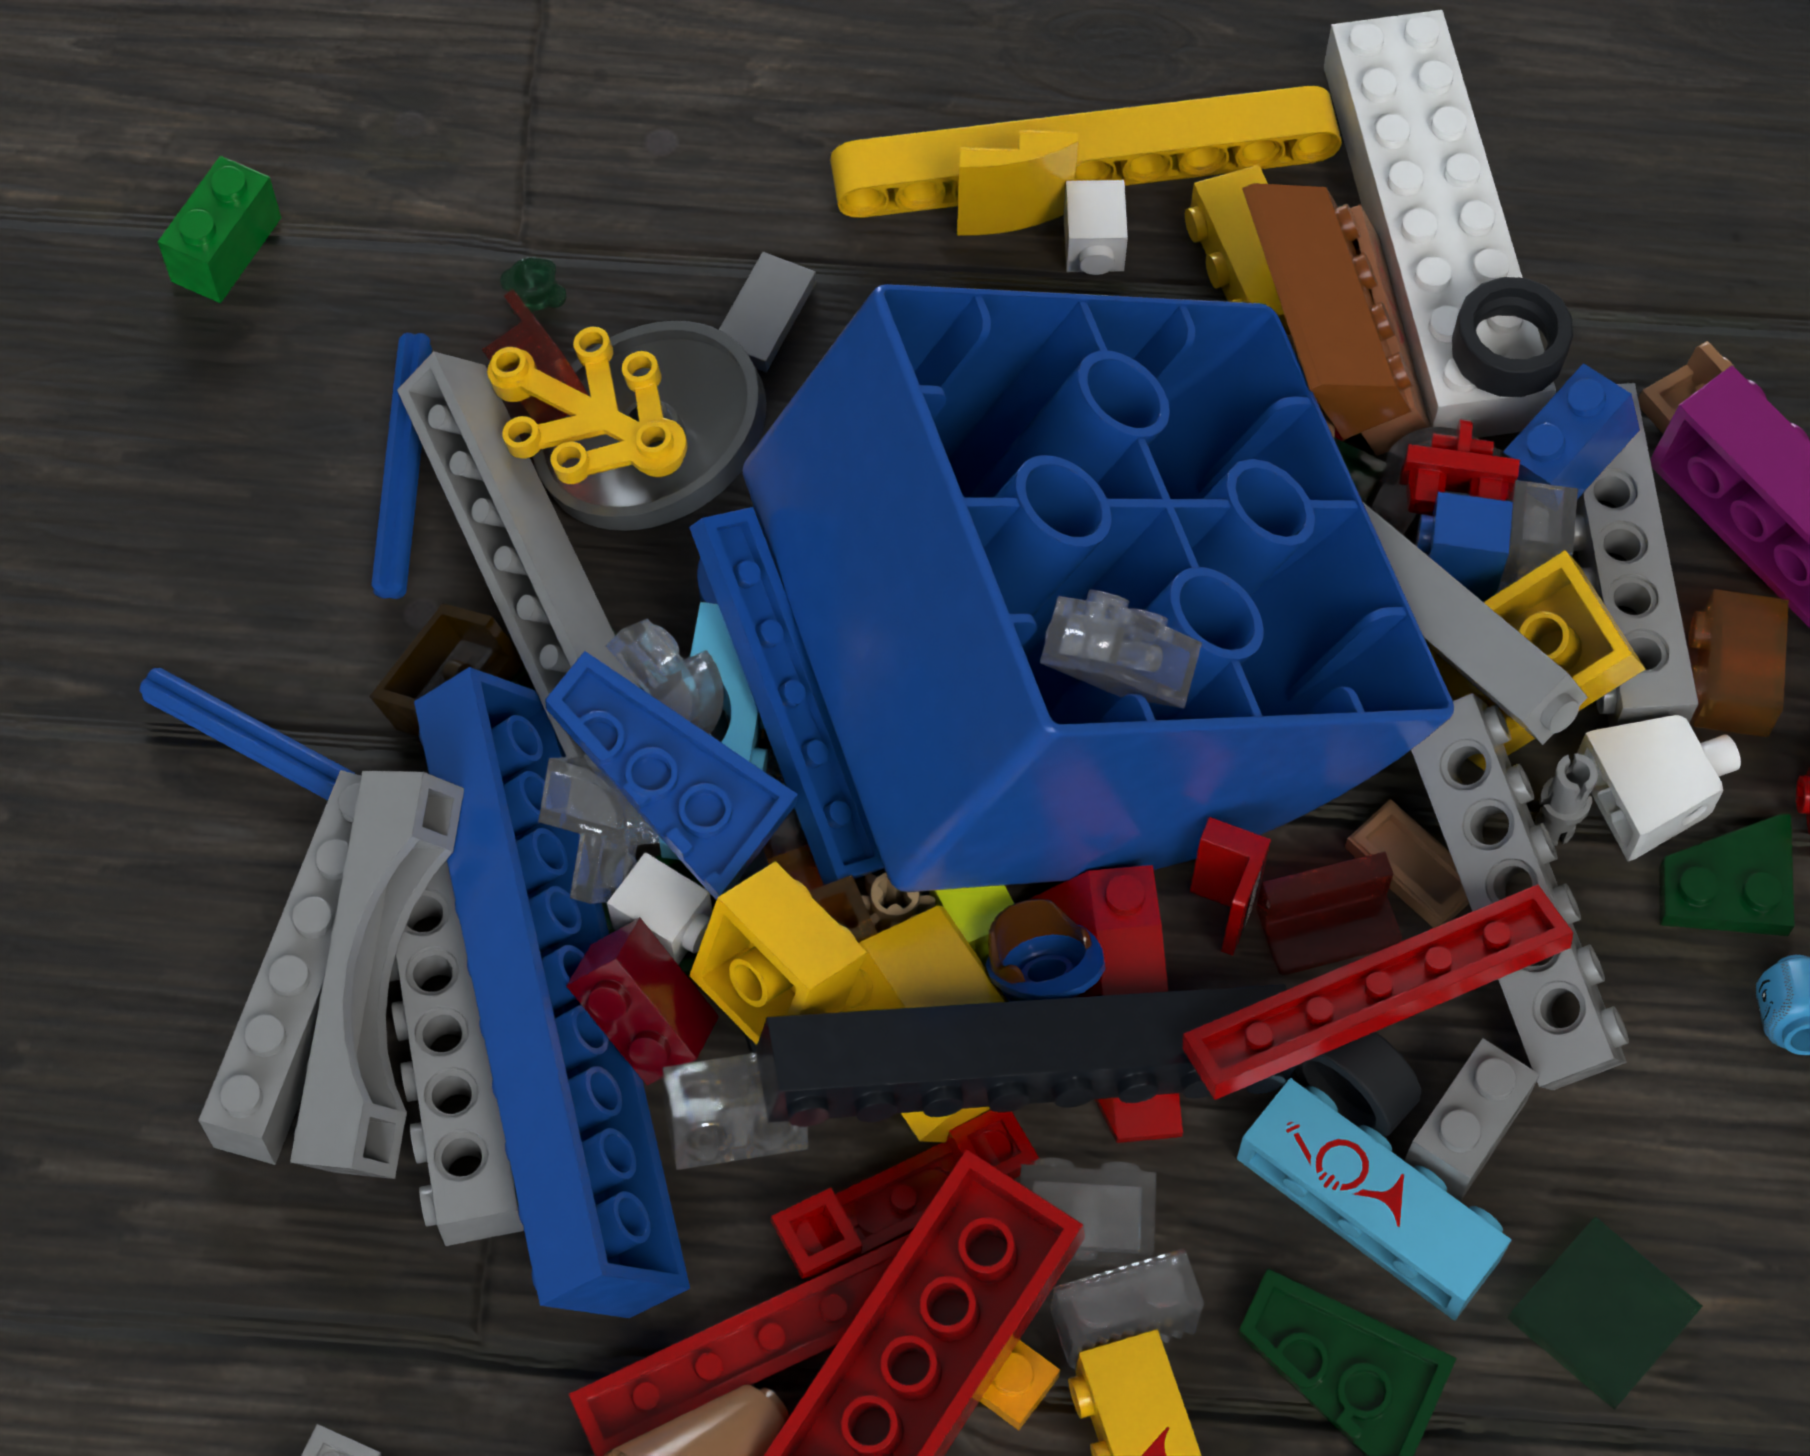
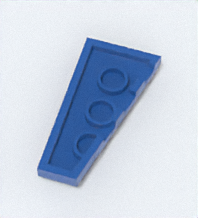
M586 651L581 654L545 699L546 710L715 900L735 886L797 804V793Z

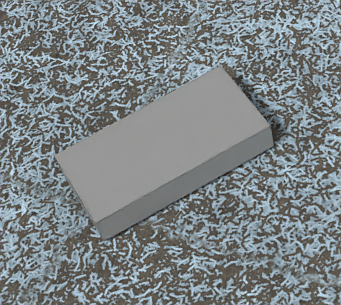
M762 252L719 328V330L732 337L743 347L756 369L767 373L816 284V271Z

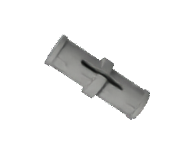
M1574 754L1570 767L1569 756H1564L1558 762L1555 776L1544 784L1541 791L1539 804H1543L1536 816L1534 825L1544 824L1554 846H1557L1561 834L1563 844L1573 837L1576 824L1580 823L1588 815L1591 808L1592 796H1589V794L1596 785L1599 775L1596 764L1588 756Z

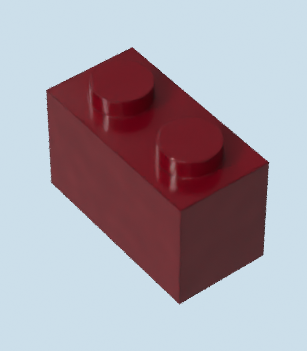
M640 917L591 944L566 985L646 1085L697 1060L719 1018L711 1005Z

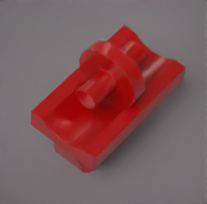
M1459 419L1455 436L1433 433L1430 447L1408 444L1405 460L1401 465L1399 484L1406 485L1408 511L1416 514L1432 516L1438 492L1452 491L1466 493L1468 496L1505 501L1509 499L1517 481L1520 459L1492 456L1494 441L1473 439L1472 420Z

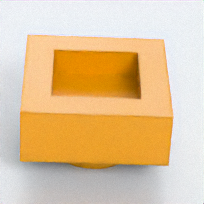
M1019 1340L980 1402L1014 1428L1020 1430L1058 1380L1060 1369Z

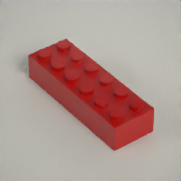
M966 1149L764 1456H945L1084 1241V1225Z

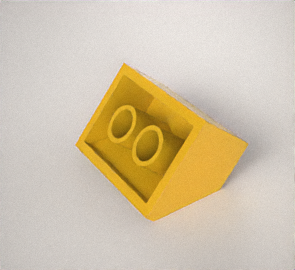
M937 905L858 943L867 953L842 1012L1009 1002V1000L1003 995L1000 988L991 983L986 967L943 906ZM989 1107L966 1108L944 1117H930L925 1115L924 1112L901 1114L919 1141L946 1142L950 1130L991 1109Z

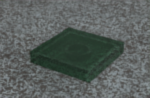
M1594 1217L1511 1311L1507 1319L1615 1410L1697 1315L1703 1305L1597 1217Z

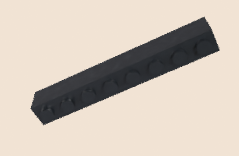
M1285 984L767 1017L756 1046L768 1123L789 1121L794 1126L808 1127L820 1124L828 1118L857 1116L859 1120L864 1122H876L888 1119L896 1113L924 1112L925 1115L930 1117H944L966 1108L989 1107L995 1112H1011L1027 1104L1055 1102L1059 1107L1071 1108L1086 1104L1092 1099L1119 1098L1125 1103H1138L1161 1094L1183 1093L1187 1098L1207 1097L1211 1095L1183 1050V1033L1287 990ZM1297 1065L1245 1088L1249 1093L1263 1094L1277 1090L1286 1084Z

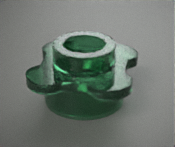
M527 257L517 261L510 269L503 272L500 278L501 287L509 291L512 302L510 303V308L514 315L526 318L531 316L534 311L542 310L547 306L558 308L565 303L567 298L566 290L557 284L555 278L557 272L556 265L552 261L538 257ZM531 287H539L536 291L528 290Z

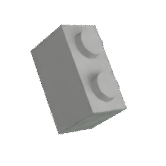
M1482 1038L1412 1141L1405 1162L1412 1167L1420 1165L1434 1172L1445 1183L1447 1193L1461 1201L1526 1104L1540 1074Z

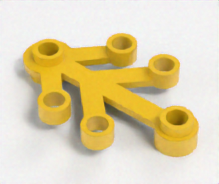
M585 328L575 336L573 342L579 362L586 369L590 396L537 370L532 356L522 349L505 347L493 355L488 365L487 374L499 398L508 402H518L533 396L571 416L542 424H537L532 418L526 416L515 417L508 421L503 428L502 437L512 456L526 459L534 456L541 449L557 446L553 450L550 460L557 478L566 484H576L586 479L588 475L633 465L639 471L652 477L670 475L681 466L688 448L687 438L684 430L677 422L666 419L663 416L658 391L662 375L653 354L646 351H637L628 355L622 363V373L626 384L636 395L639 422L618 410L609 363L613 356V347L607 332L602 328ZM592 344H602L596 351H585ZM517 367V368H516L515 370H513V371L505 372V371H507V370L510 369V368ZM641 368L650 369L646 375L633 376ZM520 434H531V436L523 442L514 441L515 438ZM604 434L620 441L586 451L580 443L575 442ZM663 441L659 446L648 447L654 442ZM571 458L580 459L573 467H562L563 463Z

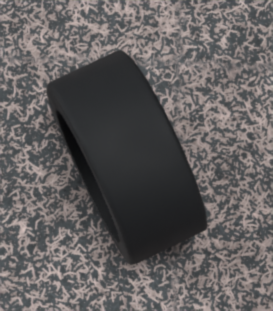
M1500 277L1481 283L1466 296L1458 313L1452 335L1453 359L1461 374L1478 389L1499 397H1525L1543 391L1558 378L1573 339L1572 316L1564 301L1546 285L1530 279ZM1494 316H1516L1531 322L1542 331L1548 345L1545 352L1541 355L1529 359H1509L1492 352L1480 341L1476 329L1481 321Z
M1373 1032L1298 1064L1295 1068L1297 1077L1304 1087L1313 1086L1320 1089L1334 1101L1339 1114L1357 1127L1361 1125L1371 1127L1384 1137L1390 1135L1420 1101L1421 1087L1414 1071L1404 1057L1377 1032Z

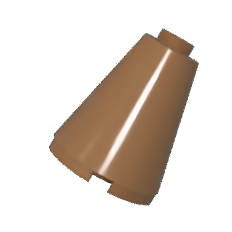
M743 1385L608 1451L603 1456H764L788 1420L789 1414L780 1398L770 1389L763 1387L758 1390L751 1385Z

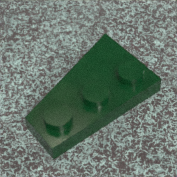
M1268 1268L1238 1332L1242 1339L1365 1456H1414L1457 1359Z

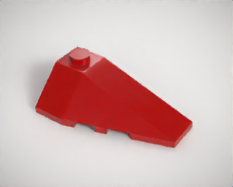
M1153 865L1090 870L1030 898L1051 900L1077 925L1084 926L1090 931L1103 949L1105 971L1095 985L1084 993L1079 994L1078 997L1168 992L1162 924ZM1179 1093L1156 1095L1151 1099L1138 1103H1125L1119 1098L1095 1099L1116 1143L1178 1138L1183 1135Z

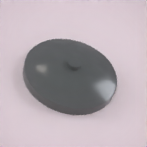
M690 321L655 322L628 329L609 338L613 347V356L609 363L619 412L639 422L635 392L628 388L622 373L623 361L628 355L637 351H646L653 354L662 375L658 391L663 416L666 419L677 422L682 427L687 438L688 448L681 466L672 474L664 477L648 476L633 465L588 475L586 479L576 484H566L557 478L550 460L551 454L557 446L541 449L533 456L539 478L555 502L570 516L585 524L607 530L628 531L656 527L682 518L701 508L724 491L741 473L746 459L759 443L764 429L767 406L765 389L754 364L743 347L723 331L701 323ZM602 344L596 345L587 352H593L598 350L602 346ZM577 359L558 380L590 396L585 366ZM641 368L633 376L646 375L650 369ZM543 402L536 418V423L542 424L571 416ZM604 434L575 442L580 443L586 451L620 441ZM663 441L654 442L648 447L659 446ZM571 458L563 463L562 467H573L580 459Z

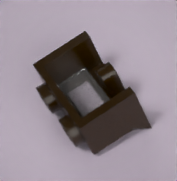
M442 603L369 697L396 730L419 737L420 728L414 704L415 700L468 667L511 682L524 664L517 648L492 616Z

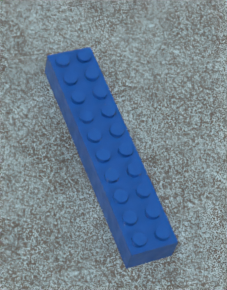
M468 667L415 700L414 704L420 728L419 738L424 748L429 774L464 788L454 850L448 857L447 863L455 896V911L460 920L467 954V969L472 978L480 1016L479 1027L485 1040L493 1079L492 1089L497 1099L506 1141L505 1152L511 1165L519 1203L518 1214L524 1227L529 1251L532 1281L537 1290L540 1306L631 1318L689 1290L690 1284L643 1080L566 986L590 945L609 935L571 766L535 690Z

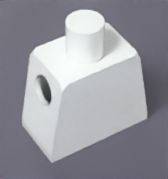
M1680 715L1587 732L1577 754L1588 756L1598 768L1599 776L1591 794L1628 862L1637 859L1709 816L1723 793V786L1719 776L1736 771L1741 765L1739 751L1730 736L1724 734L1700 743L1687 719Z

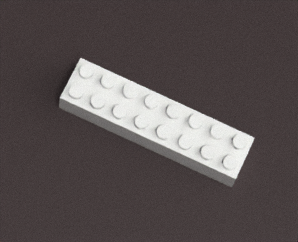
M1443 10L1331 24L1324 71L1362 208L1380 238L1431 431L1436 434L1455 436L1459 419L1472 420L1473 422L1472 438L1521 432L1555 395L1554 381L1543 391L1525 397H1499L1478 389L1461 374L1452 355V335L1458 313L1466 296L1481 283L1500 277H1523ZM1494 316L1481 321L1476 329L1480 341L1492 352L1509 359H1529L1545 352L1538 328L1531 322L1519 317ZM1432 437L1426 439L1428 445L1431 444Z

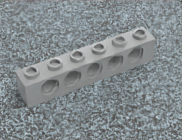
M1635 383L1617 384L1632 394L1640 431L1569 508L1570 515L1566 519V541L1569 551H1577L1581 569L1642 664L1649 670L1642 671L1596 700V705L1600 714H1607L1609 727L1673 715H1680L1690 723L1699 703ZM1598 501L1611 503L1616 508L1606 507ZM1608 553L1618 554L1627 561L1616 560L1609 556ZM1618 606L1628 607L1638 615L1626 614L1619 610Z
M1471 693L1454 700V714L1411 751L1472 912L1506 898L1505 889L1509 879L1517 873L1528 872L1532 880V886L1538 884L1573 931L1570 949L1554 955L1548 963L1542 966H1534L1532 964L1498 979L1531 1067L1540 1074L1537 1080L1539 1087L1556 1090L1627 1063L1621 1046L1628 1044L1629 1038L1619 1012L1614 1006L1606 1009L1597 984L1605 981L1600 961L1590 944L1584 947L1581 946L1573 923L1581 920V914L1573 893L1566 883L1558 886L1550 862L1557 860L1558 857L1551 836L1543 823L1535 826L1526 804L1534 800V793L1528 777L1520 764L1511 766L1503 743L1511 740V734L1505 718L1497 705L1489 707L1485 701ZM1483 754L1486 761V769L1483 776L1473 784L1463 785L1460 778V769L1463 762L1472 755ZM1505 813L1509 820V829L1506 836L1496 844L1487 845L1482 833L1486 820L1494 814ZM1573 993L1580 1004L1579 1016L1572 1025L1559 1028L1552 1018V1006L1561 995Z
M446 860L433 875L411 912L398 944L389 981L400 980L403 1001L392 1002V1014L398 1041L409 1039L412 1061L401 1063V1074L407 1102L418 1100L421 1122L410 1124L413 1152L416 1163L427 1162L431 1185L419 1187L424 1222L426 1227L437 1225L445 1246L524 1231V1227L518 1214L519 1203L511 1165L505 1152L506 1141L497 1099L492 1089L493 1079L485 1040L479 1027L480 1016L472 978L467 969V954L460 920L455 911V896ZM436 917L442 920L431 931L417 932L412 930L414 925L421 919ZM444 975L451 978L449 984L439 991L428 992L421 989L425 981L433 976ZM451 1034L461 1037L459 1044L450 1051L435 1052L430 1049L432 1043L443 1035ZM465 1095L471 1098L469 1105L461 1112L446 1114L439 1111L441 1104L451 1096ZM473 1156L481 1160L480 1166L470 1175L458 1177L448 1173L451 1165L461 1157Z

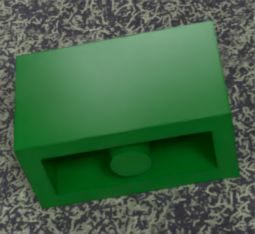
M219 156L157 241L171 282L220 304L281 220L280 210L269 176Z

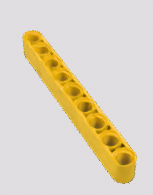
M1303 86L853 140L836 147L831 153L830 163L840 212L853 218H864L958 206L960 148L1018 149L1019 130L1078 132L1075 181L1124 180L1125 186L1227 174L1259 165L1261 169L1316 163L1336 154L1342 142L1330 93L1325 88L1319 86Z

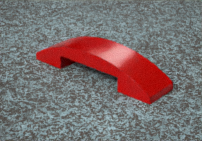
M990 1110L950 1130L946 1142L923 1151L835 1194L830 1187L772 1215L770 1221L801 1278L831 1271L910 1234L966 1149L1012 1179H1016L1035 1166L1039 1161V1156L1013 1112H995Z

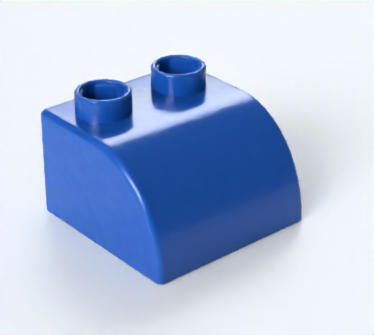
M892 284L879 285L872 291L744 463L742 470L748 492L784 587L887 877L891 884L900 891L921 892L1068 881L1090 870L1153 865V869L1157 870L1188 862L1197 858L1200 838L1209 817L1258 835L1267 833L1323 806L1373 777L1424 741L1454 714L1453 700L1314 393L1309 389L1304 371L1280 318L1266 304Z

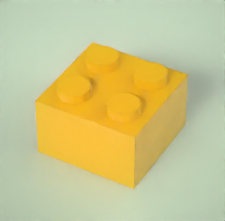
M775 861L717 897L689 976L757 1045L767 1017L842 1012L867 952L858 944L850 930L839 925L812 898L809 890L801 882L794 880Z

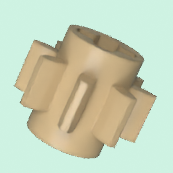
M883 873L878 878L873 874L865 875V888L870 896L855 898V915L869 917L865 923L866 938L935 907V897L929 895L920 896L923 891H900L891 884L886 873ZM903 903L907 905L904 909L901 907ZM885 904H888V905H889V907H888L887 909L884 908V905H885Z

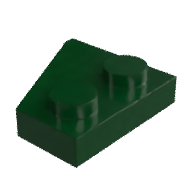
M1779 814L1665 856L1659 866L1660 925L1789 936L1795 926L1791 814Z

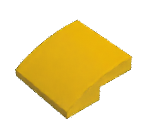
M1019 130L1018 149L960 148L957 236L988 235L1017 231L1040 225L1064 214L1066 181H1075L1078 132Z

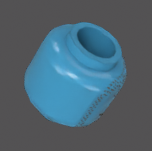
M1790 955L1780 959L1776 964L1764 971L1756 983V999L1763 1030L1773 1044L1794 1054L1810 1055V957Z

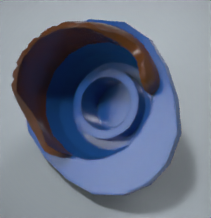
M1028 899L1019 901L1001 911L990 926L988 936L989 957L985 964L991 983L1000 988L1003 995L1010 1002L1078 997L1079 994L1084 993L1095 985L1106 969L1103 949L1096 937L1084 926L1077 925L1051 900Z

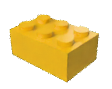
M1566 550L1484 602L1573 678L1588 697L1579 706V711L1645 670L1642 662L1587 576ZM1429 648L1453 701L1473 693L1485 701L1489 707L1496 705ZM1500 709L1511 734V740L1503 743L1507 755H1510L1535 738ZM1475 754L1468 757L1469 760L1482 770L1486 769V761L1483 754Z

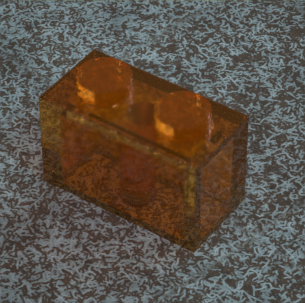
M1714 589L1704 612H1694L1689 632V647L1698 648L1697 665H1691L1699 703L1694 712V727L1769 737L1783 711L1789 600Z

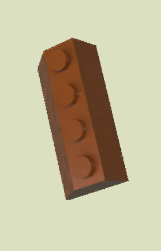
M1259 183L1243 187L1242 189L1309 389L1314 393L1316 400L1343 440L1412 412L1404 390L1412 387L1413 381L1402 354L1398 352L1392 355L1386 339L1395 336L1396 333L1383 302L1375 305L1373 303L1369 289L1377 287L1378 282L1366 253L1357 255L1352 241L1360 238L1361 233L1349 205L1345 204L1338 207L1327 187Z

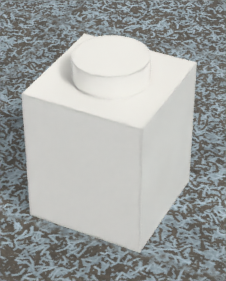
M1124 180L1066 181L1063 214L1066 272H1085L1087 274L1100 275L1107 272L1124 271L1128 240Z
M646 852L607 902L614 930H618L640 917L678 965L688 951L694 954L698 952L712 914L710 893L705 888Z

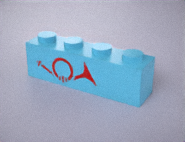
M1290 1078L1243 1136L1237 1160L1455 1321L1501 1261L1512 1239L1502 1233L1503 1228L1501 1224L1490 1213L1477 1206H1470L1468 1208L1447 1193L1445 1183L1434 1172L1420 1165L1412 1167L1392 1152L1390 1143L1379 1132L1365 1125L1357 1127L1339 1114L1334 1101L1323 1091L1313 1086H1306L1304 1088Z

